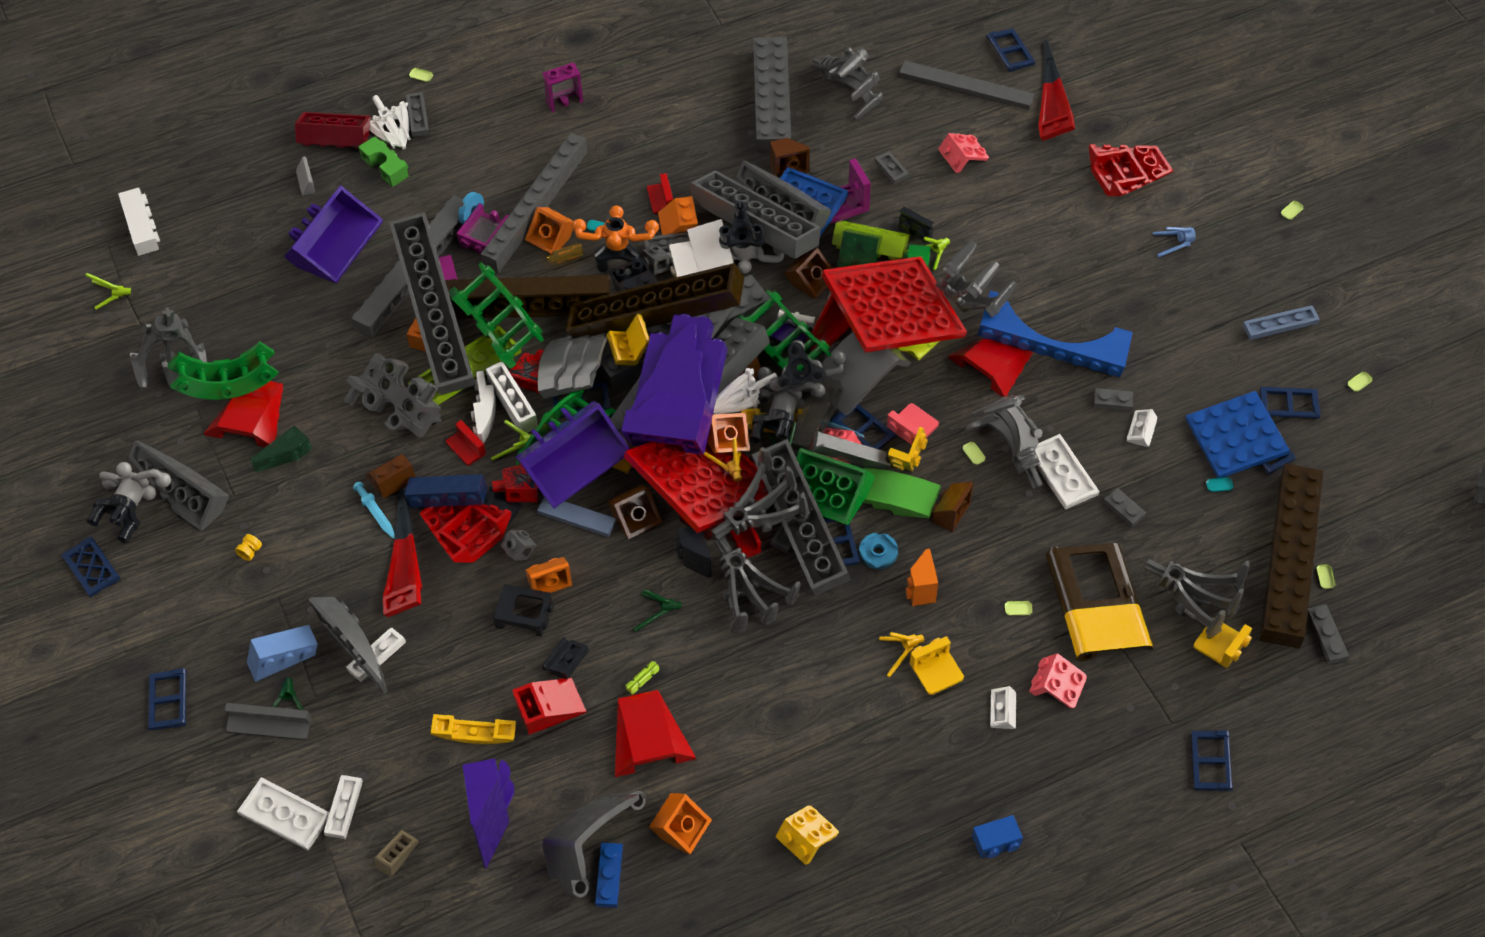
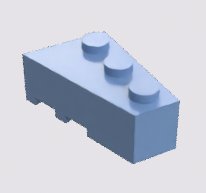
M309 625L251 639L247 665L256 682L315 656L318 643Z

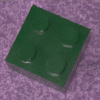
M851 229L843 231L837 267L876 263L882 236Z

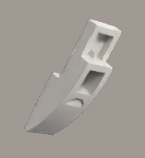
M484 371L476 372L477 379L474 380L476 384L474 386L475 391L479 390V394L476 395L477 403H473L474 411H471L472 422H476V426H473L474 434L484 443L494 423L496 398L494 386H486Z

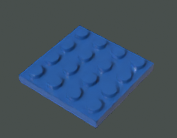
M789 167L780 177L783 181L832 210L825 226L820 230L821 236L848 197V190Z
M1256 391L1186 415V421L1217 478L1235 474L1264 462L1288 455L1290 452Z

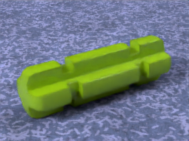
M651 661L647 668H643L633 678V681L630 680L626 684V690L630 694H634L639 690L638 687H642L652 678V674L655 675L659 671L658 664Z

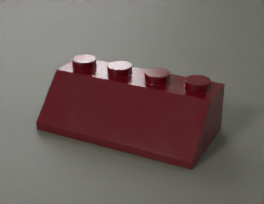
M303 112L295 122L296 143H302L305 146L319 144L322 147L336 145L339 148L352 146L359 149L360 145L368 141L371 116Z

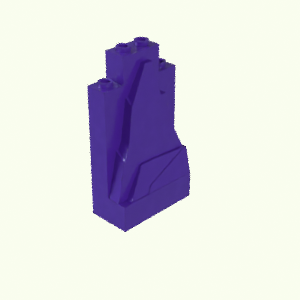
M687 314L674 315L669 335L662 332L657 334L651 333L635 402L631 410H626L621 430L630 446H641L649 442L681 445L685 453L704 455L728 350L722 340H711L714 326L708 317H691Z

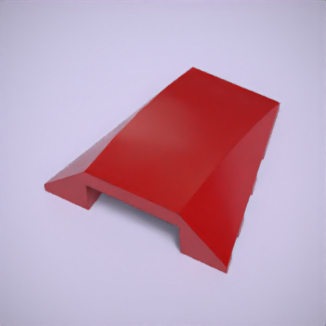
M1096 144L1089 145L1091 172L1107 196H1123L1173 172V169L1157 146L1135 145L1134 148H1128L1127 145H1120V147H1111V145L1096 147Z
M982 337L952 353L948 358L961 368L969 363L992 380L991 389L1001 397H1007L1009 390L1015 384L1017 377L1021 374L1025 364L1034 352Z
M269 381L253 392L231 398L206 429L204 435L222 439L225 432L254 437L257 446L275 449L283 383Z
M482 504L426 507L419 514L453 562L474 563L503 538L512 513L507 509L504 511L500 510L498 506L492 504L490 506Z
M658 690L618 698L615 777L635 773L634 766L671 757L675 758L676 764L696 759Z

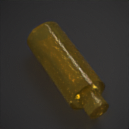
M579 242L553 251V255L547 256L549 263L556 262L558 264L584 255V252Z

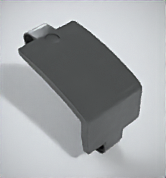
M852 332L831 352V354L835 351L845 353L846 360L843 372L838 375L825 377L822 382H815L824 385L825 394L820 398H815L811 406L817 409L820 415H825L826 419L835 413L836 408L845 415H848L896 365L909 367L911 362L897 348L865 353L854 332ZM831 355L822 362L824 370L836 367L831 361Z
M625 791L619 794L600 796L574 811L545 836L542 847L549 877L560 879L562 890L566 896L583 897L588 893L590 884L586 880L582 844L598 828L623 810H641L645 806L647 798L643 792Z

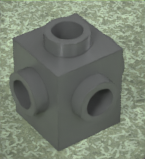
M658 245L643 250L642 259L653 275L669 271L670 255Z
M524 530L509 531L501 544L506 554L515 561L528 560L537 546Z

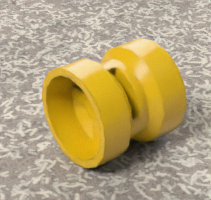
M246 534L242 544L235 548V552L242 559L251 561L255 551H259L262 547V543L255 536Z

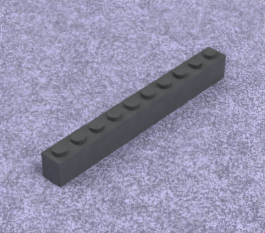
M570 133L481 253L482 263L485 266L489 265L495 273H500L526 237L537 207L549 206L587 154L586 138Z
M455 195L445 203L443 209L435 215L434 220L429 224L438 257L463 226L458 218L460 206L463 207L464 204L462 202L463 199ZM400 261L396 262L391 272L386 274L381 284L364 301L362 307L353 314L352 322L355 330L373 338L409 294Z

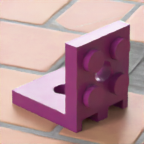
M856 158L849 160L848 184L840 186L848 190L849 195L830 224L869 211L871 183Z

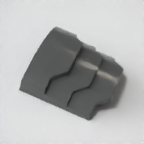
M607 333L594 336L585 335L577 338H572L570 335L552 340L546 346L539 364L538 391L545 399L592 388L596 376L595 371L600 367L602 352L608 341Z

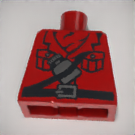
M538 349L535 355L524 353L516 362V365L509 371L518 387L539 393L538 370L544 350Z
M521 465L503 469V480L492 481L493 493L504 491L507 502H538L537 486Z

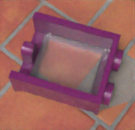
M574 62L542 73L546 94L545 101L551 112H555L554 101L560 99L563 106H568V96L576 94L580 103L583 102L581 76Z
M479 203L457 233L459 244L481 255L509 215L500 220L497 211L492 210L490 215L486 214L483 204Z

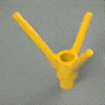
M733 438V460L727 464L704 452V456L729 472L735 482L742 479L739 466L741 452H737L736 438Z
M891 632L890 636L892 637H879V640L902 642L905 648L903 654L888 672V677L895 672L908 653L913 650V647L918 646V643L924 642L922 634L906 636Z

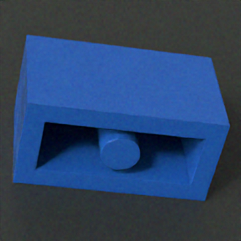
M1014 815L974 827L972 838L981 859L985 857L994 858L1004 851H1015L1021 846L1023 840Z

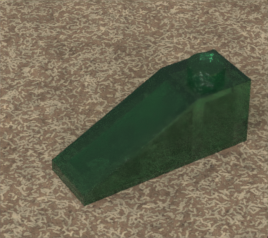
M294 425L252 457L250 462L253 470L258 472L297 461L302 456L307 455L312 446L309 438Z

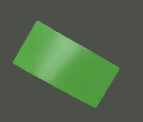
M864 467V469L869 470L875 476V479L863 503L872 504L874 509L892 510L894 515L930 518L941 489L940 485L903 473Z

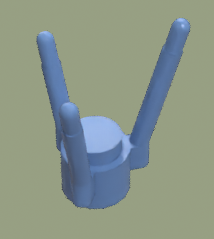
M1166 227L1167 231L1153 232V235H1177L1178 241H1182V244L1157 254V257L1169 254L1183 247L1191 246L1190 242H1194L1196 237L1195 230L1191 227Z

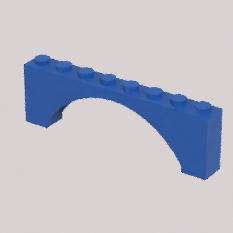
M990 290L988 297H996L999 293ZM1008 300L1002 306L1000 312L993 318L984 309L977 333L978 336L985 339H992L1002 344L1012 345L1039 355H1046L1057 360L1121 377L1125 368L1133 332L1115 327L1110 334L1090 342L1066 343L1052 340L1035 332L1022 322L1011 308Z

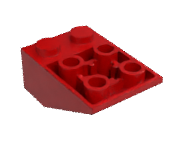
M572 678L532 682L512 690L514 701L529 735L586 713Z

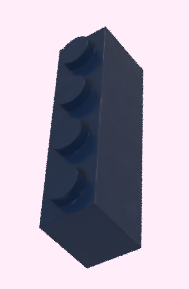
M483 474L409 478L404 495L410 508L484 504L488 486Z

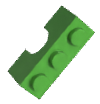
M376 136L359 146L361 158L371 168L383 163L379 166L381 177L391 187L409 177L407 163L404 160H400L397 154L387 148L385 142L380 141Z

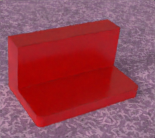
M667 173L660 174V184L647 186L653 214H658L660 210L673 200Z
M460 420L455 424L457 433L448 438L446 444L467 466H470L486 455L485 446L470 428Z
M747 527V530L745 532L741 531L739 535H736L733 530L730 532L737 548H741V553H745L746 558L761 553V540L754 527L752 529Z

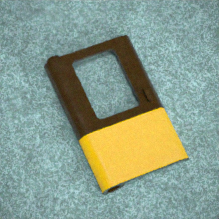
M1118 543L1064 548L1053 547L1048 550L1046 560L1078 661L1091 660L1098 652L1149 648V650H1153L1131 577ZM1104 553L1107 557L1119 598L1094 601L1083 600L1070 556Z

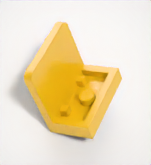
M637 314L626 332H608L607 338L615 364L636 366L640 358H642L650 339L642 315Z
M919 427L909 454L890 448L888 457L893 468L900 471L906 469L913 472L914 467H918L921 459L919 454L921 449H925L928 442L924 428Z
M1223 623L1222 631L1215 637L1207 639L1206 627L1195 641L1194 648L1225 668H1228L1232 661L1236 662L1242 653L1240 651L1242 647L1246 648L1250 643L1252 637L1249 635L1252 628L1245 624L1240 632Z
M947 636L941 639H934L930 644L924 647L919 646L911 652L910 665L929 695L938 693L962 682L964 679L963 673L949 653L951 642Z
M807 806L786 818L775 837L806 865L811 862L818 848L835 838L839 832L816 809Z

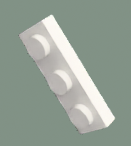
M391 627L371 647L381 665L404 645L406 641L403 636ZM354 660L346 667L348 672L360 682L367 677V674Z
M341 775L324 830L325 836L346 839L363 783L362 778Z

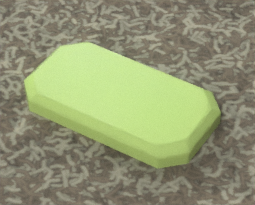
M414 68L409 76L413 79L429 82L433 74L429 71Z
M1292 201L1281 211V215L1288 220L1293 219L1303 210V205L1297 201Z
M1361 372L1348 381V386L1353 391L1358 392L1372 382V377L1366 372Z
M975 442L963 445L962 450L973 464L978 465L985 461L984 454Z
M1328 564L1318 565L1316 570L1320 586L1323 589L1334 588L1336 584L1331 566Z
M1008 601L1005 604V613L1009 616L1030 615L1033 612L1032 603L1029 601Z

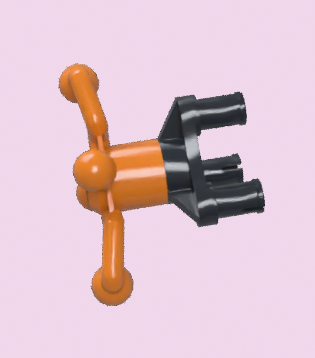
M615 205L609 211L612 218L608 219L604 225L598 226L595 234L583 232L586 229V223L582 219L574 220L572 229L576 237L582 240L598 241L601 238H605V244L594 252L598 271L605 272L608 270L607 260L621 259L629 263L640 258L639 251L629 244L628 238L632 242L651 240L655 233L658 232V223L655 220H649L645 224L647 233L635 234V229L621 219L624 214L622 207Z

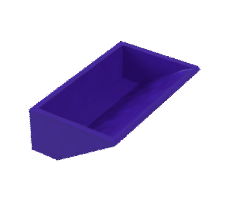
M341 185L329 197L322 208L311 204V208L308 207L306 209L313 219L311 222L307 218L301 220L306 226L304 231L293 227L292 231L288 232L295 243L284 255L297 268L333 283L339 281L383 222L381 217Z
M595 401L573 416L570 415L567 409L562 408L561 411L567 420L558 427H556L553 421L548 423L552 431L544 437H541L535 429L531 430L537 442L515 457L553 509L624 459L625 451L630 450L603 408Z
M495 758L462 765L471 826L485 869L509 824L507 808L515 793L514 784L510 780L511 773L508 764L501 760L499 764L500 769L498 770Z

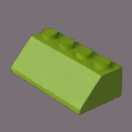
M841 220L835 224L832 244L836 245L837 249H840L843 231L846 229L880 235L882 238L878 257L886 255L890 260H898L904 257L910 234Z

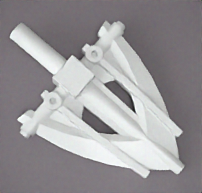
M375 95L372 100L379 110V116H373L370 123V131L379 139L389 143L392 148L397 146L406 149L407 140H411L409 136L408 103L402 101L399 103V106H392L391 110H388L387 107H384L380 98ZM394 120H399V122H400L399 129H398V127H397V125H396V123H395ZM386 125L390 133L384 131L382 127Z
M746 368L744 374L735 379L717 395L713 413L715 415L734 413L752 407L757 409L760 404L758 400L759 389L768 385L770 380L777 377V375L773 373L755 382L756 380L752 376L754 374L753 368Z

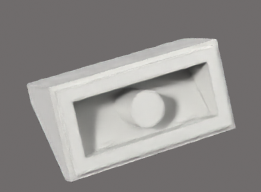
M1153 409L1135 410L1127 442L1145 447L1150 446L1157 421V416Z
M1010 686L991 690V728H1016V692Z

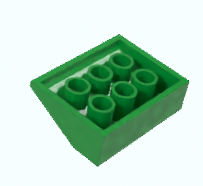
M800 448L796 459L822 516L849 525L869 494L875 476L869 470Z

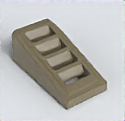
M401 830L374 858L375 867L389 877H392L419 843L418 839ZM402 840L408 845L405 846L404 844L400 843V841Z

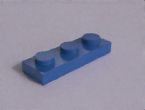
M601 843L596 907H618L623 844Z

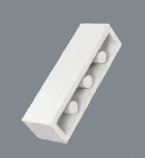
M139 188L118 193L138 256L159 250L157 242H160L157 231H153L156 229L154 220L149 218L152 216L149 206H145V204H148L145 193L141 194Z
M690 241L669 245V252L667 253L670 255L669 263H672V266H670L672 277L676 278L698 272Z
M503 361L487 368L488 382L494 386L495 394L515 426L525 432L536 429L538 426L536 414Z

